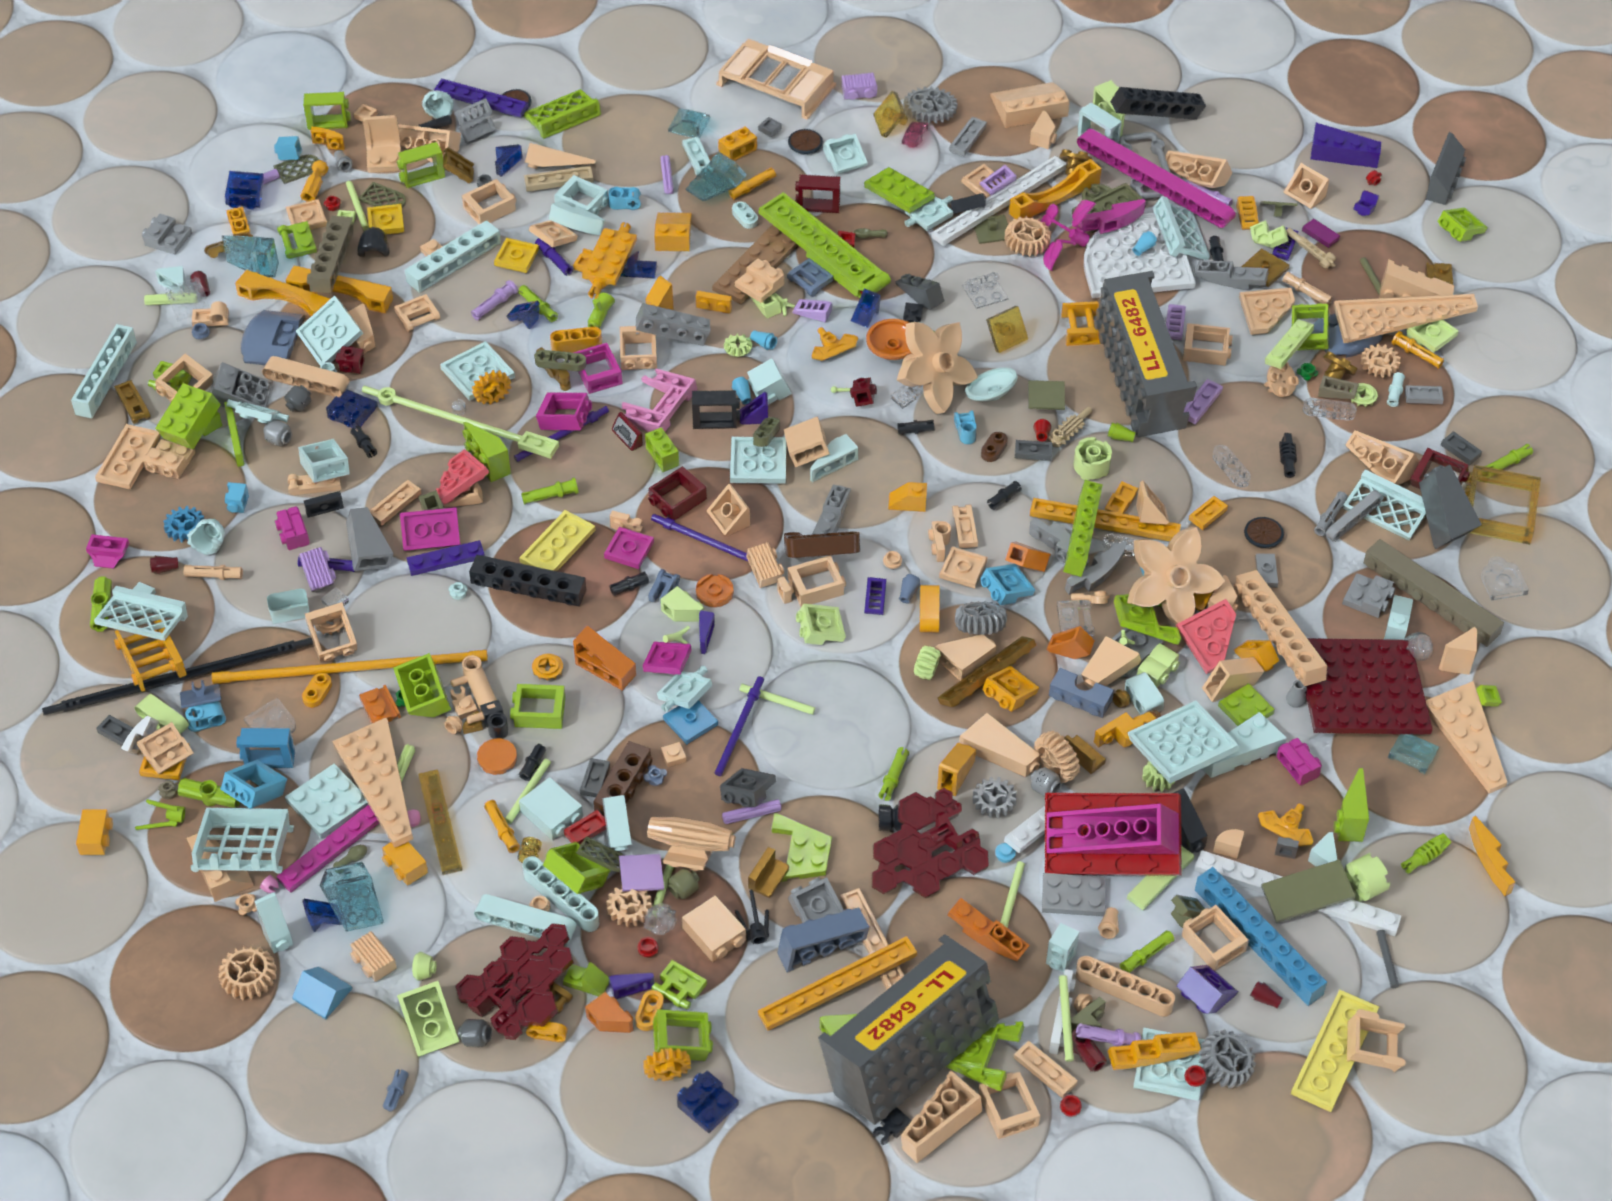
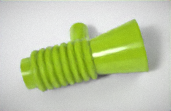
M600 293L598 299L593 300L594 309L587 321L588 327H601L607 311L615 303V299L610 294Z

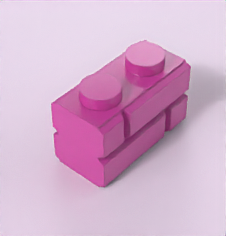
M295 506L288 508V510L277 511V520L274 521L277 531L281 530L282 532L279 534L282 545L286 544L288 550L309 545L308 533L299 508Z
M1295 738L1278 748L1276 757L1300 786L1320 776L1322 768L1320 760L1317 757H1313L1308 745L1302 743L1299 738Z

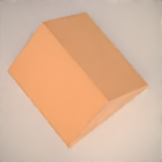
M1301 163L1283 193L1312 209L1326 197L1329 179Z
M1142 480L1136 503L1140 522L1167 525L1169 519L1165 505Z
M728 484L707 509V513L725 536L750 526L749 507L733 486Z
M1475 627L1446 644L1439 666L1441 671L1470 674L1477 651V629Z

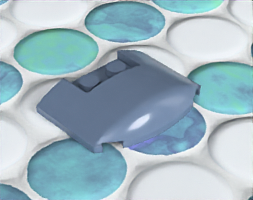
M263 310L254 316L246 327L241 341V353L244 356V363L266 365L271 356L289 360L298 337L296 330L303 324L305 315Z
M1335 313L1329 316V349L1323 350L1334 353L1336 357L1337 355H1346V358L1362 354L1365 348H1370V345L1376 346L1382 340L1384 334L1350 343H1343ZM1319 318L1313 323L1314 330L1311 334L1324 333V319Z

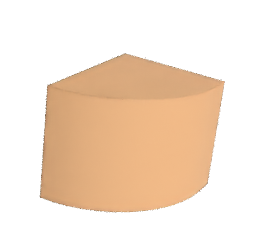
M1231 829L1222 832L1215 841L1213 852L1237 859L1244 831Z

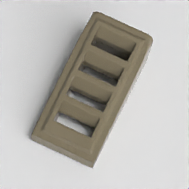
M1323 375L1318 397L1355 399L1359 384Z

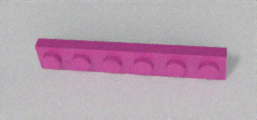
M367 805L277 876L278 882L292 893L377 826L379 821L370 806Z

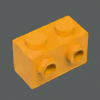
M746 126L718 139V152L730 163L757 150V136Z
M82 809L76 846L80 855H105L106 847H109L110 844L108 833L113 827V819L109 817L107 809Z
M390 842L382 847V860L388 868L391 867L399 881L403 880L407 886L428 873L426 861L409 842L395 848Z

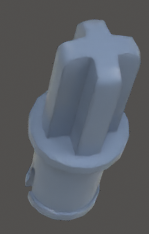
M397 1069L392 1083L387 1087L388 1093L383 1108L389 1112L395 1110L400 1096L404 1094L403 1088L409 1076L405 1070L401 1069L400 1072Z

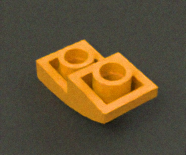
M320 127L311 128L313 144H327L328 149L345 150L343 135Z
M243 207L226 210L233 236L250 233Z

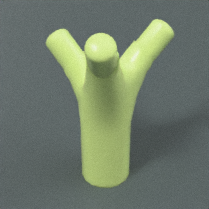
M777 293L773 294L780 301L783 316H786V307L794 308L795 305L787 302V298L783 299Z
M687 626L679 632L664 635L663 641L665 643L678 641L688 644L682 638V635L690 627Z
M1125 630L1121 631V638L1118 643L1134 645L1135 641L1126 637Z

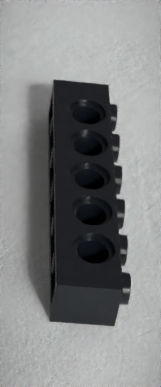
M1119 87L1110 101L1115 112L1119 114L1197 120L1206 107L1201 94L1130 87Z
M477 554L469 571L471 584L490 587L495 590H504L514 594H523L533 598L537 597L579 607L587 589L586 578L582 576Z

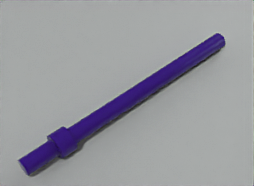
M604 406L595 412H589L583 426L598 421L599 417L609 412L608 407ZM560 430L547 438L559 440L575 430ZM523 450L514 455V459L518 462L533 453Z
M653 514L651 517V521L663 525L665 529L670 531L673 529L748 562L747 553L675 523V520L671 518H664Z
M761 676L757 677L753 687L750 688L747 694L748 699L714 772L717 776H722L754 702L758 700L761 694L760 689L765 680Z

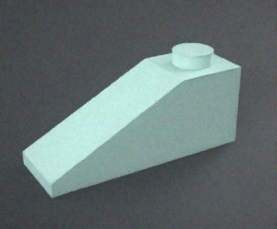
M847 434L832 440L828 444L830 454L815 461L810 468L811 482L858 460V446Z
M1394 595L1384 639H1405L1413 599Z
M273 892L254 901L263 934L273 953L286 950L289 946L293 945L275 893Z

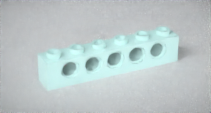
M487 220L405 269L406 282L419 293L499 245L501 243L500 231Z
M115 325L71 399L75 415L93 418L137 343L133 327Z

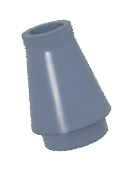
M907 574L902 579L899 597L901 602L910 603L911 598L920 587L919 577Z

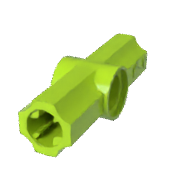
M105 576L94 580L93 595L90 598L92 603L90 628L97 632H103L108 628L97 625L94 621L111 599L112 580Z
M184 778L181 779L178 785L177 792L179 796L203 801L206 806L218 804L236 808L240 804L238 800L222 791L221 786H218L212 780L200 782Z

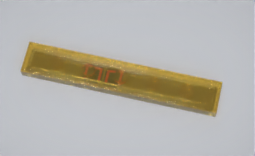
M438 769L419 773L420 785L442 875L463 871Z

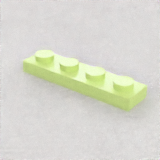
M1298 319L1266 356L1265 364L1282 369L1313 332L1314 324Z

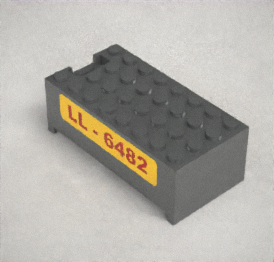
M1153 271L1104 279L1103 287H1101V297L1098 299L1099 307L1096 309L1097 316L1094 320V327L1099 331L1100 343L1104 345L1105 357L1110 361V371L1115 375L1116 387L1120 389L1121 401L1125 402L1126 414L1130 416L1131 428L1136 432L1137 438L1186 429L1190 414L1189 412H1184L1186 402L1194 400L1197 389L1195 381H1187L1151 287L1152 279L1155 277Z
M945 934L939 938V942L943 945L831 1036L824 1032L818 1037L834 1095L874 1125L886 1118L891 1111L900 1106L910 1095L917 1092L923 1084L932 1079L936 1073L947 1066L960 1053H963L968 1046L978 1040L982 1034L995 1026L999 1021L996 1002L989 997L986 983L989 984L991 982L987 962Z

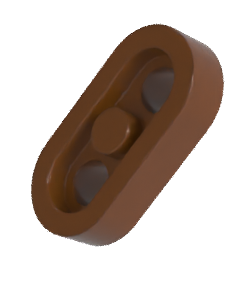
M994 432L989 436L981 449V457L984 461L994 462L1000 457L1008 442V437L1005 433Z

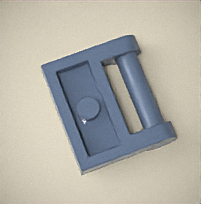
M808 258L789 271L787 279L791 282L794 281L805 289L807 294L814 297L819 290L833 281V275ZM801 274L803 277L812 282L813 285L811 286L798 275Z

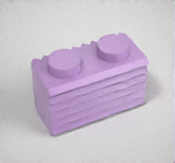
M873 72L842 76L841 87L844 100L877 96V84Z
M322 547L299 554L311 592L334 584L333 580L336 579L333 568L329 569L327 564L330 561L327 550L323 551Z

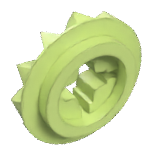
M737 333L736 336L730 335L729 338L725 339L724 350L731 356H744L752 349V342L749 337L746 338L745 334L739 336ZM737 342L740 343L739 348H737V346H736V343H737Z
M1358 383L1359 386L1355 399H1351V402H1356L1358 406L1362 404L1364 407L1368 404L1373 405L1378 397L1376 389L1369 384Z

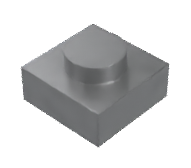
M770 117L758 125V131L769 137L774 136L782 129V124Z
M1278 837L1275 855L1295 859L1299 841Z

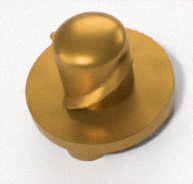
M1062 149L1059 155V159L1067 162L1065 171L1067 176L1079 164L1092 159L1086 152L1078 151V154L1066 149Z
M1327 351L1323 357L1324 360L1330 363L1328 369L1324 372V376L1342 379L1345 372L1350 375H1355L1358 368L1351 365L1350 361L1342 357L1339 359L1330 351Z

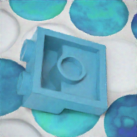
M1016 564L986 568L981 577L982 586L984 588L987 587L991 592V598L1000 605L1015 603L1018 597L1031 596L1035 592V588Z

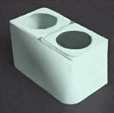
M305 589L284 591L267 596L268 609L273 624L305 618V613H309Z
M1146 672L1126 680L1125 691L1129 693L1130 700L1140 715L1146 712L1156 714L1163 710L1164 699Z

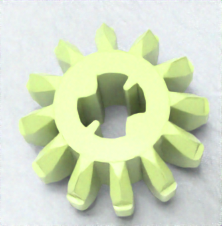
M923 646L916 659L914 674L919 676V678L930 680L937 669L941 656L940 651L931 646Z
M1150 761L1143 767L1142 779L1146 782V787H1153V792L1156 789H1160L1163 792L1164 788L1170 790L1171 786L1174 785L1175 782L1170 784Z

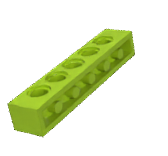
M1084 480L1063 569L1065 573L1082 577L1088 559L1103 484Z

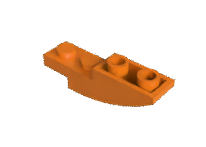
M962 898L957 901L947 914L963 927V933L1006 958L1018 961L1030 946L998 920L992 922Z

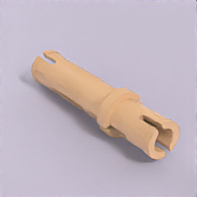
M1290 272L1284 275L1282 281L1294 287L1296 291H1301L1322 304H1328L1329 306L1332 296L1310 285L1305 279H1300Z
M185 565L184 575L185 577H213L220 580H225L226 578L242 579L243 569L242 567H226V565Z

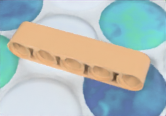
M271 356L262 369V374L267 379L292 386L303 385L308 390L333 397H341L350 382L348 377L341 373L276 356Z
M1082 956L1078 959L1075 974L1078 981L1156 1015L1165 1017L1172 1013L1175 996L1170 990L1093 957Z

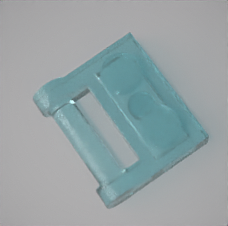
M1400 734L1391 748L1388 758L1401 761L1419 769L1420 773L1426 774L1438 752L1439 746L1411 734Z

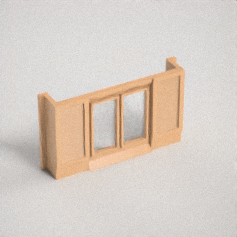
M748 39L719 70V80L716 82V85L723 87L729 79L802 106V118L808 120L834 89L836 83L833 82L834 70L812 63L809 59L777 47L767 46Z

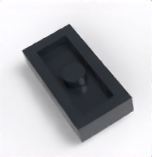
M340 491L303 500L307 518L344 508Z

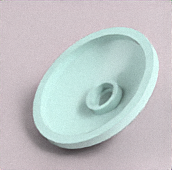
M1011 368L992 369L978 375L977 379L967 384L965 392L968 398L975 401L998 400L1014 387L1018 376L1016 371Z

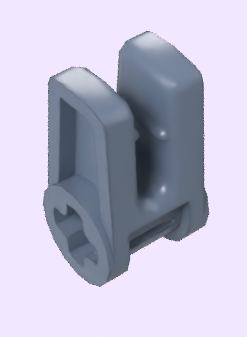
M661 569L648 594L649 601L655 602L661 590H663L660 596L661 604V598L679 585L680 575H672L666 573V570Z

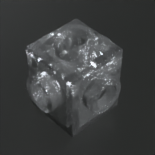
M659 903L649 908L645 915L644 928L656 935L666 934L673 930L676 925V911L670 909L671 907L664 903Z

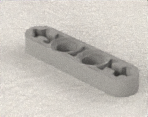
M1377 490L1372 491L1331 525L1326 532V536L1333 542L1338 540L1382 502L1384 496Z

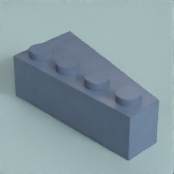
M859 907L846 909L841 913L833 915L828 914L816 920H807L798 925H789L782 929L777 954L788 973L793 971V966L797 964L807 965L811 963L810 959L818 955L826 957L837 947L842 950L865 940L869 931V925Z

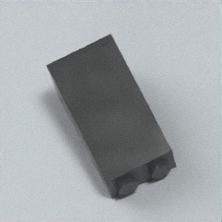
M1440 465L1424 475L1425 479L1419 482L1435 549L1467 535L1482 525L1451 465L1444 468Z

